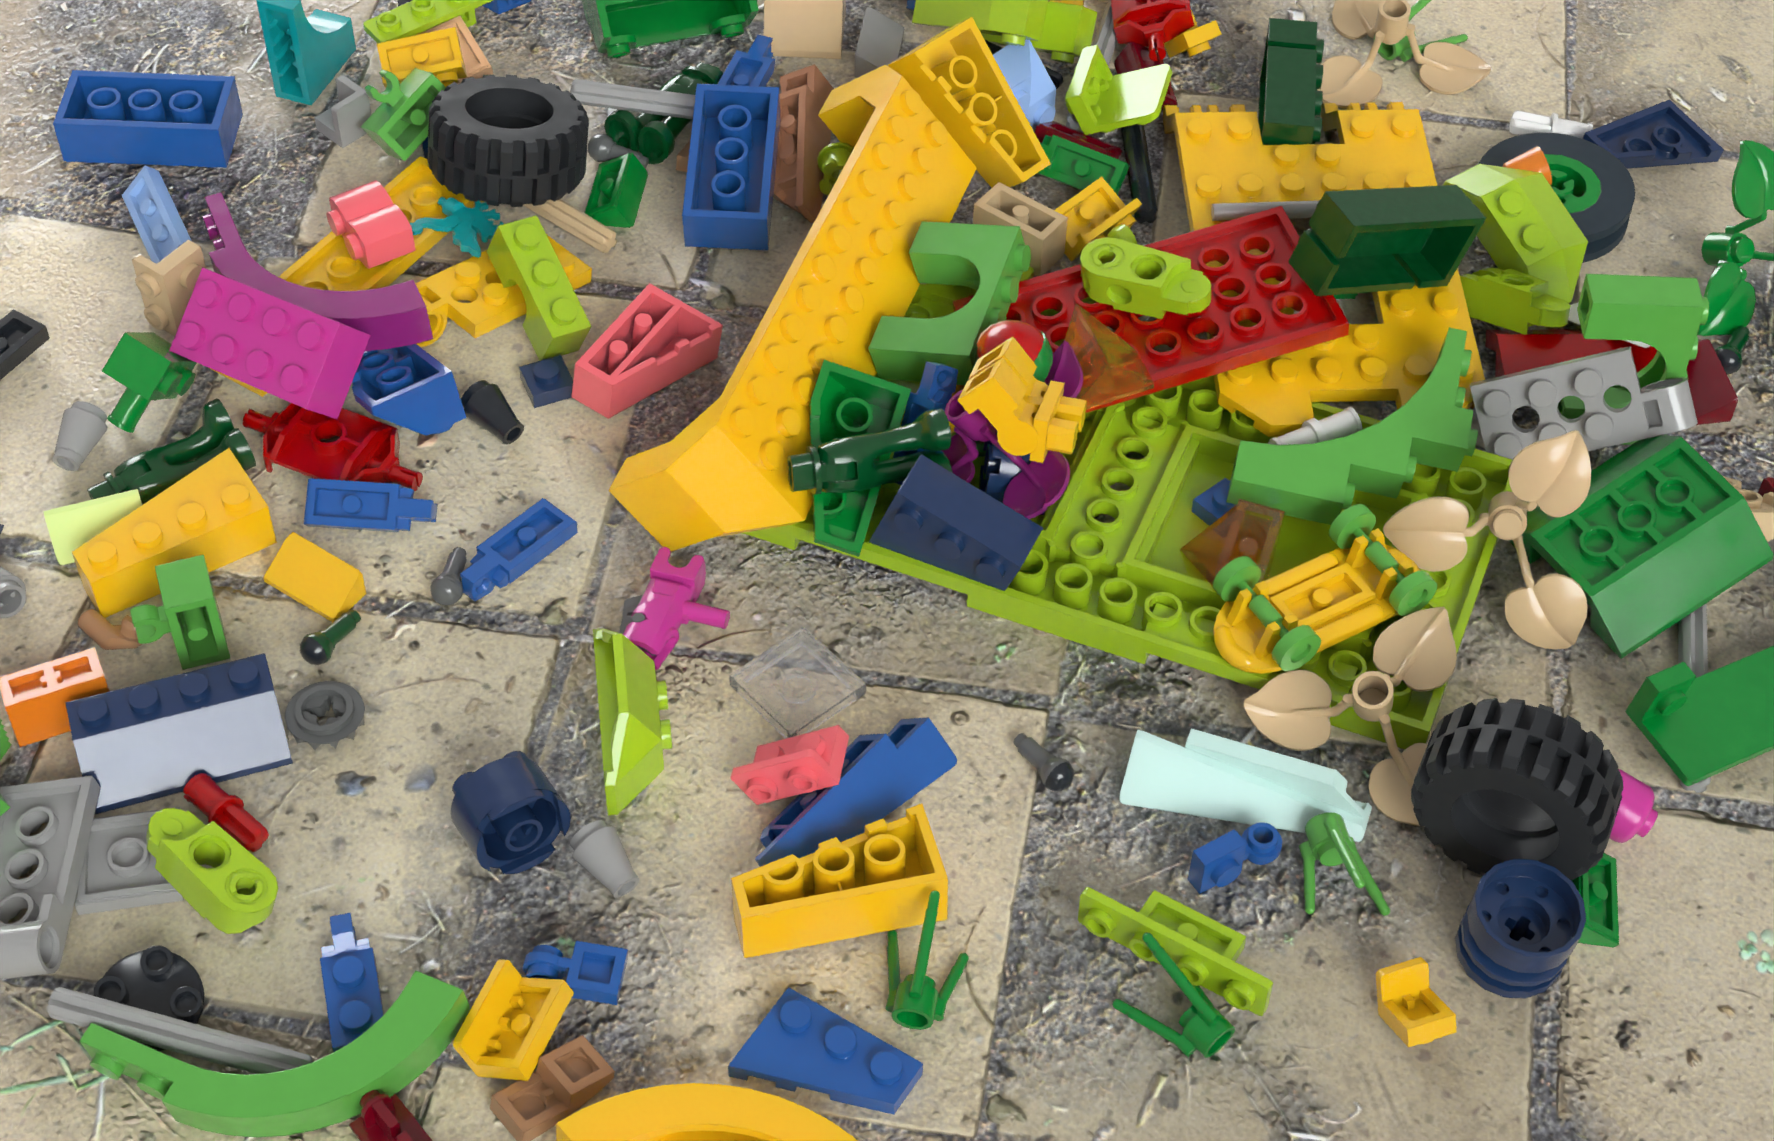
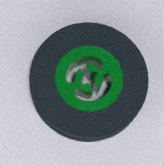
M1529 133L1499 142L1481 158L1479 164L1503 167L1505 162L1536 146L1541 148L1552 175V185L1550 186L1588 240L1582 263L1604 256L1612 251L1623 239L1635 200V185L1623 163L1604 148L1570 135Z

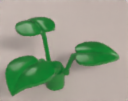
M1740 141V155L1732 180V201L1734 207L1740 215L1750 219L1735 226L1727 225L1725 233L1712 232L1708 234L1702 244L1701 252L1704 261L1710 266H1717V268L1712 273L1703 296L1708 299L1709 314L1706 324L1699 326L1698 336L1731 335L1738 327H1746L1751 321L1755 310L1756 294L1754 287L1745 281L1747 271L1740 267L1751 259L1774 261V253L1755 251L1753 241L1745 234L1739 233L1764 221L1767 218V210H1774V151L1754 141Z

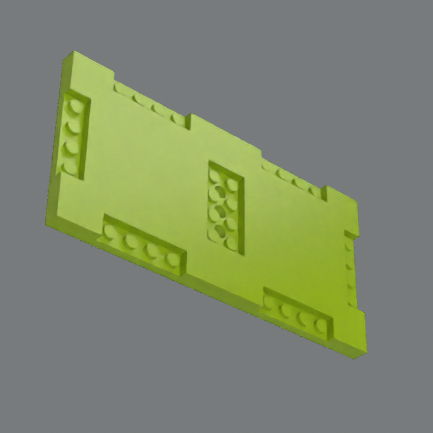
M920 284L904 317L929 319L946 316L954 312L952 301L965 297ZM1061 339L1056 341L1054 344L1060 346L1064 340L1067 341L1070 345L1073 344V342L1069 341L1068 339ZM1117 357L1111 362L1123 365L1129 363L1130 360H1127L1125 357ZM1083 371V376L1088 374L1087 372ZM1213 375L1085 413L1084 425L1081 433H1077L1073 453H1061L1067 459L1070 466V479L1067 488L1053 505L1047 507L1044 515H1038L1029 519L1043 527L1022 567L1005 591L869 543L901 487L897 483L881 485L859 557L814 542L813 504L804 521L787 526L743 533L792 550L796 549L800 540L967 594V607L1138 663L1145 664L1149 654L1257 689H1261L1271 679L1288 671L1281 670L1265 674L1249 673L1231 666L1221 657L1215 646L1213 629L1216 616L1226 601L1213 588V581L1216 575L1230 561L1238 557L1248 556L1261 569L1259 583L1339 548L1329 537L1331 525L1257 509V513H1268L1275 520L1278 526V534L1275 536L1274 543L1267 548L1252 550L1242 542L1238 529L1224 538L1192 512L1194 498L1224 478H1227L1229 481L1231 480L1233 465L1241 440L1268 444L1270 442L1269 439L1274 438L1268 437L1253 427L1254 420L1237 410L1232 414L1218 404ZM883 379L910 388L912 393L917 392L921 383ZM1312 402L1314 418L1318 421L1344 410L1320 402ZM1358 414L1362 423V430L1381 421ZM1475 449L1472 457L1464 456L1458 472L1417 463L1411 484L1403 482L1397 499L1355 490L1351 506L1356 504L1366 505L1376 517L1373 530L1379 528L1384 534V524L1402 508L1430 497H1449L1466 506L1469 514L1466 527L1468 528L1479 520L1481 513H1488L1489 503L1495 495L1506 491L1512 492L1508 475L1512 459ZM894 452L891 453L890 459H893ZM1130 452H1137L1142 454L1144 458L1134 460L1127 458L1125 455ZM985 456L977 457L972 461L975 467V474L970 484L978 489L981 465L984 466ZM1115 483H1123L1129 486L1130 489L1117 491L1110 486ZM1100 514H1107L1115 520L1103 523L1094 518ZM1489 526L1483 527L1475 536L1465 537L1467 553L1459 564L1444 571H1426L1437 583V590L1429 603L1420 610L1435 607L1446 608L1457 654L1492 553L1498 541V537L1491 532ZM1384 534L1385 544L1396 548ZM1397 615L1316 653L1311 660L1295 670H1307L1321 677L1329 685L1332 694L1330 707H1334L1343 700L1342 698L1345 694H1352L1354 681L1359 675L1368 671L1380 672L1373 662L1375 642L1388 626L1405 616ZM1403 681L1397 687H1393V707L1389 717L1397 747L1407 749L1416 743L1427 744L1448 681L1441 687L1424 692L1410 689ZM1348 707L1338 716L1330 717V724L1332 726L1386 743L1380 722L1366 721L1360 718L1353 707Z

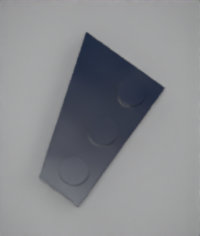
M1670 99L1585 132L1582 138L1613 154L1627 169L1718 162L1724 151L1720 145Z

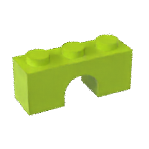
M535 215L497 226L486 252L503 287L506 288L518 284L523 293L526 303V318L522 326L539 361L579 351L592 326L538 216Z

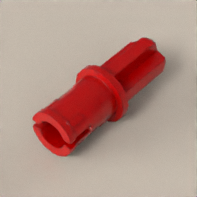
M206 773L195 775L185 785L183 789L185 795L183 797L207 816L208 823L214 821L247 850L256 852L262 848V844L268 839V831L244 809V803L241 798L226 793Z

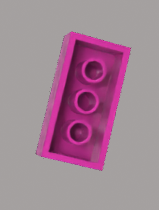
M202 267L169 351L302 408L338 419L371 335Z

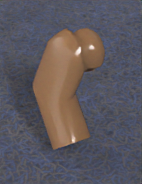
M95 609L85 611L78 619L79 628L102 649H135L142 645L138 642L136 628H134L132 618L129 615L122 619L121 625H112Z

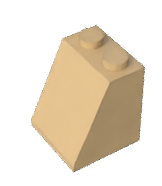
M764 0V36L773 38L771 43L773 56L841 59L846 0Z

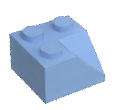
M1026 39L1024 46L1008 44L993 54L1033 131L1035 132L1037 125L1053 121L1056 113V87L1031 41Z

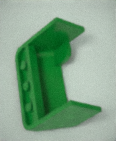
M582 0L584 14L598 52L607 53V57L610 59L627 56L631 53L630 49L718 33H721L722 38L736 37L744 34V27L751 24L759 11L757 0Z

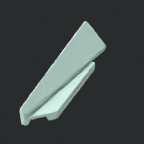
M1192 728L1185 747L1145 731L1137 730L1119 796V801L1125 805L1249 825L1264 822L1276 829L1305 833V826L1311 818L1323 813H1337L1343 817L1349 836L1353 837L1355 842L1362 841L1372 809L1369 803L1355 801L1346 793L1347 780L1335 769Z

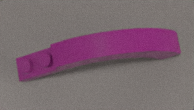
M222 193L205 197L210 214L204 215L202 218L210 241L214 240L212 242L215 251L208 252L214 272L371 335L365 351L403 347L433 339L427 308L414 280L382 288L358 291L320 290L288 282L265 270L247 252Z

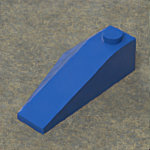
M417 344L391 349L364 351L352 381V390L355 400L373 416L425 436L446 432L454 423L466 418L452 371Z

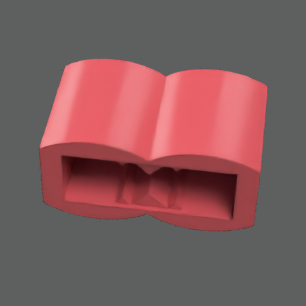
M377 180L329 198L331 211L327 212L326 215L331 230L336 236H343L351 258L353 260L360 259L366 268L375 267L416 251L412 227L401 209L393 204L389 194Z

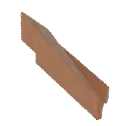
M815 64L780 76L782 92L780 93L781 120L774 186V198L802 214L810 223H814L821 210L823 197L819 182L823 180L824 173L818 167L817 157L819 152L830 144L832 132L818 114L831 90L834 89Z

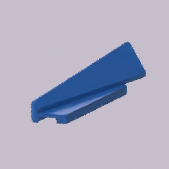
M929 717L901 719L888 734L859 735L846 749L839 785L799 794L762 831L760 840L765 849L756 856V862L761 867L791 854L801 858L816 852L818 844L834 837H837L842 842L864 833L865 825L883 819L957 764L955 754Z

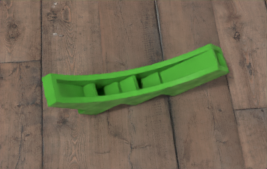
M1449 327L1436 365L1427 381L1405 405L1377 424L1345 437L1313 444L1273 445L1241 440L1233 465L1226 502L1331 525L1342 509L1346 510L1351 507L1355 490L1397 499L1403 482L1411 484L1417 463L1458 472L1464 456L1472 457L1478 437V430L1471 428L1473 410L1462 408L1466 388L1459 387L1460 376L1466 377L1472 354L1471 350L1464 349L1467 331Z

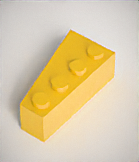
M228 448L72 551L84 590L96 610L104 618H107L161 594L155 569L157 565L204 555L208 571L211 572L277 543L268 505L230 448Z

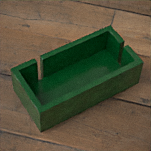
M1269 18L1259 80L1258 122L1263 145L1315 144V142L1320 141L1322 117H1316V115L1320 116L1323 91L1317 89H1321L1323 79V65L1320 64L1323 57L1324 39H1317L1318 22Z
M1457 185L1325 191L1308 223L1312 228L1305 230L1300 236L1298 244L1288 262L1316 296L1412 289L1414 284L1418 288L1447 286L1485 222L1486 217Z

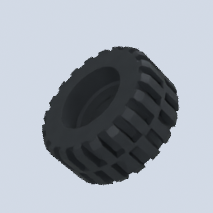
M493 74L483 75L482 78L478 79L474 77L466 78L460 84L454 82L448 85L444 91L441 90L429 107L428 165L432 174L441 185H445L448 191L456 195L463 194L465 199L470 201H485L487 205L492 206L508 204L511 207H523V204L542 205L550 199L556 201L563 198L566 193L570 194L580 184L586 173L589 118L579 100H576L573 94L567 90L561 91L559 86L550 82L545 84L536 78L528 77V79L517 78V75L507 74L506 77H495Z
M1497 698L1484 699L1478 702L1477 706L1471 702L1444 716L1432 732L1411 789L1413 810L1420 827H1424L1427 838L1434 845L1440 844L1443 847V853L1454 862L1460 860L1467 864V869L1480 875L1481 872L1487 873L1494 865L1512 859L1537 860L1555 867L1572 881L1587 873L1603 857L1622 800L1623 779L1610 750H1603L1602 740L1593 731L1585 732L1581 729V723L1569 715L1563 718L1554 714V708L1539 704L1538 708L1525 705V700L1509 699L1506 703H1499Z

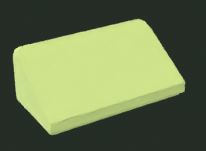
M138 489L43 511L59 565L74 563L72 551L142 506Z

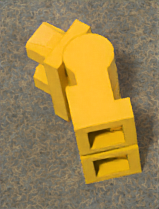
M1012 336L977 360L969 380L966 382L957 401L969 415L977 409L983 413L998 431L997 438L1000 446L1009 454L1024 456L1030 453V461L1041 463L1044 462L1048 450L1072 454L1077 440V433H1081L1084 425L1087 401L1063 396L1065 383L1050 381L1048 386L1045 382L1037 380L1033 376L1037 366Z

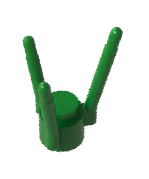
M933 890L929 895L914 974L907 975L901 983L897 931L890 930L887 933L889 994L885 1009L892 1012V1019L897 1024L910 1029H927L932 1026L934 1020H943L946 1004L969 960V956L966 953L959 955L939 993L935 989V981L925 976L940 899V893L936 890Z
M1148 932L1144 933L1142 936L1144 943L1192 1003V1006L1184 1012L1178 1022L1183 1028L1182 1034L1120 999L1113 1001V1007L1127 1015L1130 1019L1175 1044L1187 1057L1191 1056L1196 1050L1205 1058L1211 1057L1229 1041L1235 1032V1027L1214 1007L1200 986L1190 983L1153 935Z

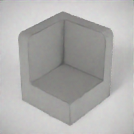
M341 75L335 79L339 102L316 116L315 124L317 131L341 148H344L367 134L361 126L371 116L369 97L365 89L346 76Z

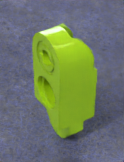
M1108 237L1096 239L1088 243L1081 252V276L1085 291L1093 300L1098 303L1112 305L1113 309L1163 319L1166 311L1188 315L1189 313L1203 311L1211 303L1210 280L1203 275V272L1191 269V259Z
M1485 268L1473 274L1460 275L1469 316L1524 335H1527L1528 327L1534 325L1545 327H1563L1568 325L1571 305L1567 303L1568 301L1547 294L1548 281L1511 268L1505 270Z
M165 808L156 812L150 818L146 834L147 850L156 858L155 869L204 919L207 918L218 930L226 934L242 933L268 918L273 911L278 892L277 879L267 866L214 821L205 825L189 810L185 812L176 808ZM200 865H209L214 868H205Z

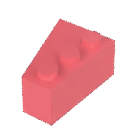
M649 283L575 363L572 398L609 419L717 359L723 325Z

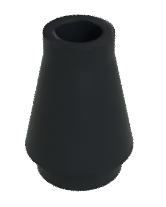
M481 380L471 385L463 394L461 402L467 418L498 437L506 445L511 444L521 436L524 431V425L517 419L498 385Z

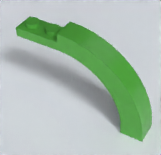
M415 970L408 984L388 1011L354 1041L312 1063L289 1070L264 1074H230L206 1070L180 1061L94 1023H90L79 1042L91 1056L92 1061L90 1065L96 1071L115 1080H119L122 1074L138 1080L136 1085L149 1095L161 1099L177 1122L200 1130L228 1136H287L321 1129L361 1114L363 1108L360 1105V1101L365 1094L372 1090H378L380 1094L386 1093L390 1097L398 1093L419 1077L443 1053L456 1037L471 1008L462 989Z

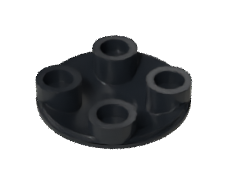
M160 945L151 946L146 950L132 953L120 959L94 987V996L194 1024L199 1022L205 1002L204 987L196 969L186 959ZM141 1043V1044H143V1045H145V1046H148V1047H150V1048H152V1049H155V1050H157V1051H159V1052H160V1051H163V1050H166V1049H162V1048H159V1047H155V1046H151V1045H148V1044Z

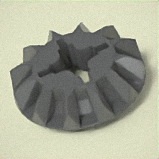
M322 681L304 687L291 698L285 711V721L287 729L293 734L297 744L307 742L314 750L321 744H330L336 749L340 740L344 738L354 740L356 729L359 726L365 725V706L361 695L353 687L337 681ZM332 705L335 717L328 718L326 724L319 725L317 717H323Z

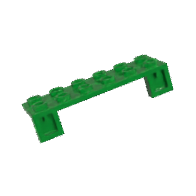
M1774 646L1699 677L1693 673L1685 662L1646 677L1625 712L1684 785L1691 786L1774 749Z

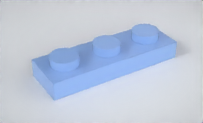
M144 165L122 194V198L151 261L157 264L184 242L192 240L159 171Z

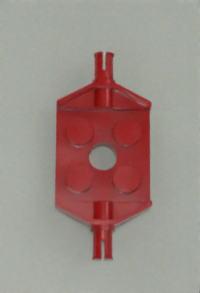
M1111 0L1113 25L1117 42L1119 44H1128L1131 41L1149 47V58L1153 61H1158L1157 50L1160 60L1165 58L1164 43L1194 26L1190 0Z
M290 403L280 413L275 412L271 417L249 409L248 413H245L243 417V426L245 428H250L264 434L263 458L266 471L269 473L273 470L272 463H275L314 479L396 483L406 488H411L414 491H417V487H420L422 483V473L400 466V441L397 428L342 408L338 419ZM335 435L340 437L333 442H320L321 439H329Z

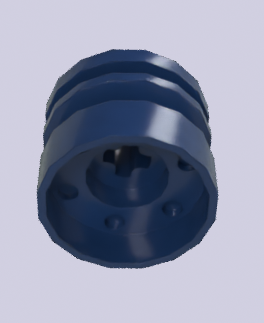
M1512 859L1494 865L1480 879L1472 900L1460 922L1455 936L1457 958L1466 974L1484 990L1504 998L1526 999L1543 993L1559 978L1568 957L1572 954L1581 938L1586 922L1584 900L1574 883L1555 867L1537 860Z

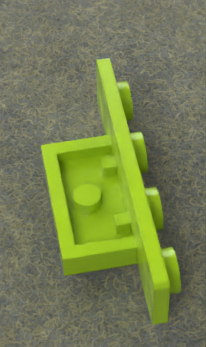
M412 0L363 23L364 30L377 43L417 35L458 16H461L466 26L470 27L477 23L475 8L493 0Z
M1086 887L1081 893L1078 921L1094 935L1109 938L1131 949L1142 960L1154 961L1160 964L1142 939L1144 933H1151L1192 985L1202 986L1224 997L1230 1005L1237 1009L1249 1010L1258 1016H1263L1267 1010L1273 982L1236 962L1245 947V935L1156 890L1152 892L1139 912L1090 887Z

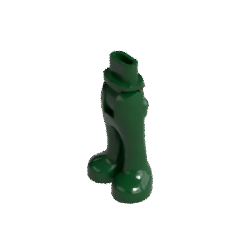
M700 62L695 67H685L681 73L669 79L659 90L696 95L697 84H718L723 72L718 67ZM617 109L606 118L604 129L606 134L617 145L637 152L640 151L643 156L649 158L648 164L655 165L663 162L674 151L675 139L692 119L640 113L635 117L629 111Z
M216 398L203 406V426L196 432L178 441L149 449L129 458L114 470V478L108 471L103 474L105 481L88 488L87 491L92 500L138 489L143 505L228 448H230L244 471L255 467L256 461L244 435L239 428L234 429L225 407Z
M941 408L930 409L923 412L912 423L876 433L833 438L832 441L819 445L818 450L814 445L807 446L806 453L789 455L787 457L790 490L797 492L810 489L813 495L821 494L822 491L825 493H848L867 490L888 483L905 481L921 454L952 473L950 462L944 452L941 451L949 449L951 445V430L946 413ZM920 448L925 449L918 453L874 462L876 457L883 454Z

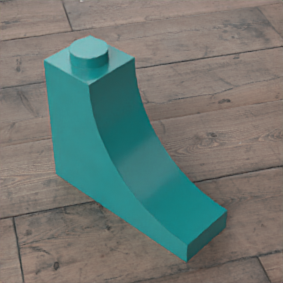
M256 0L276 97L312 106L356 50L351 18L315 9L306 18L301 0Z

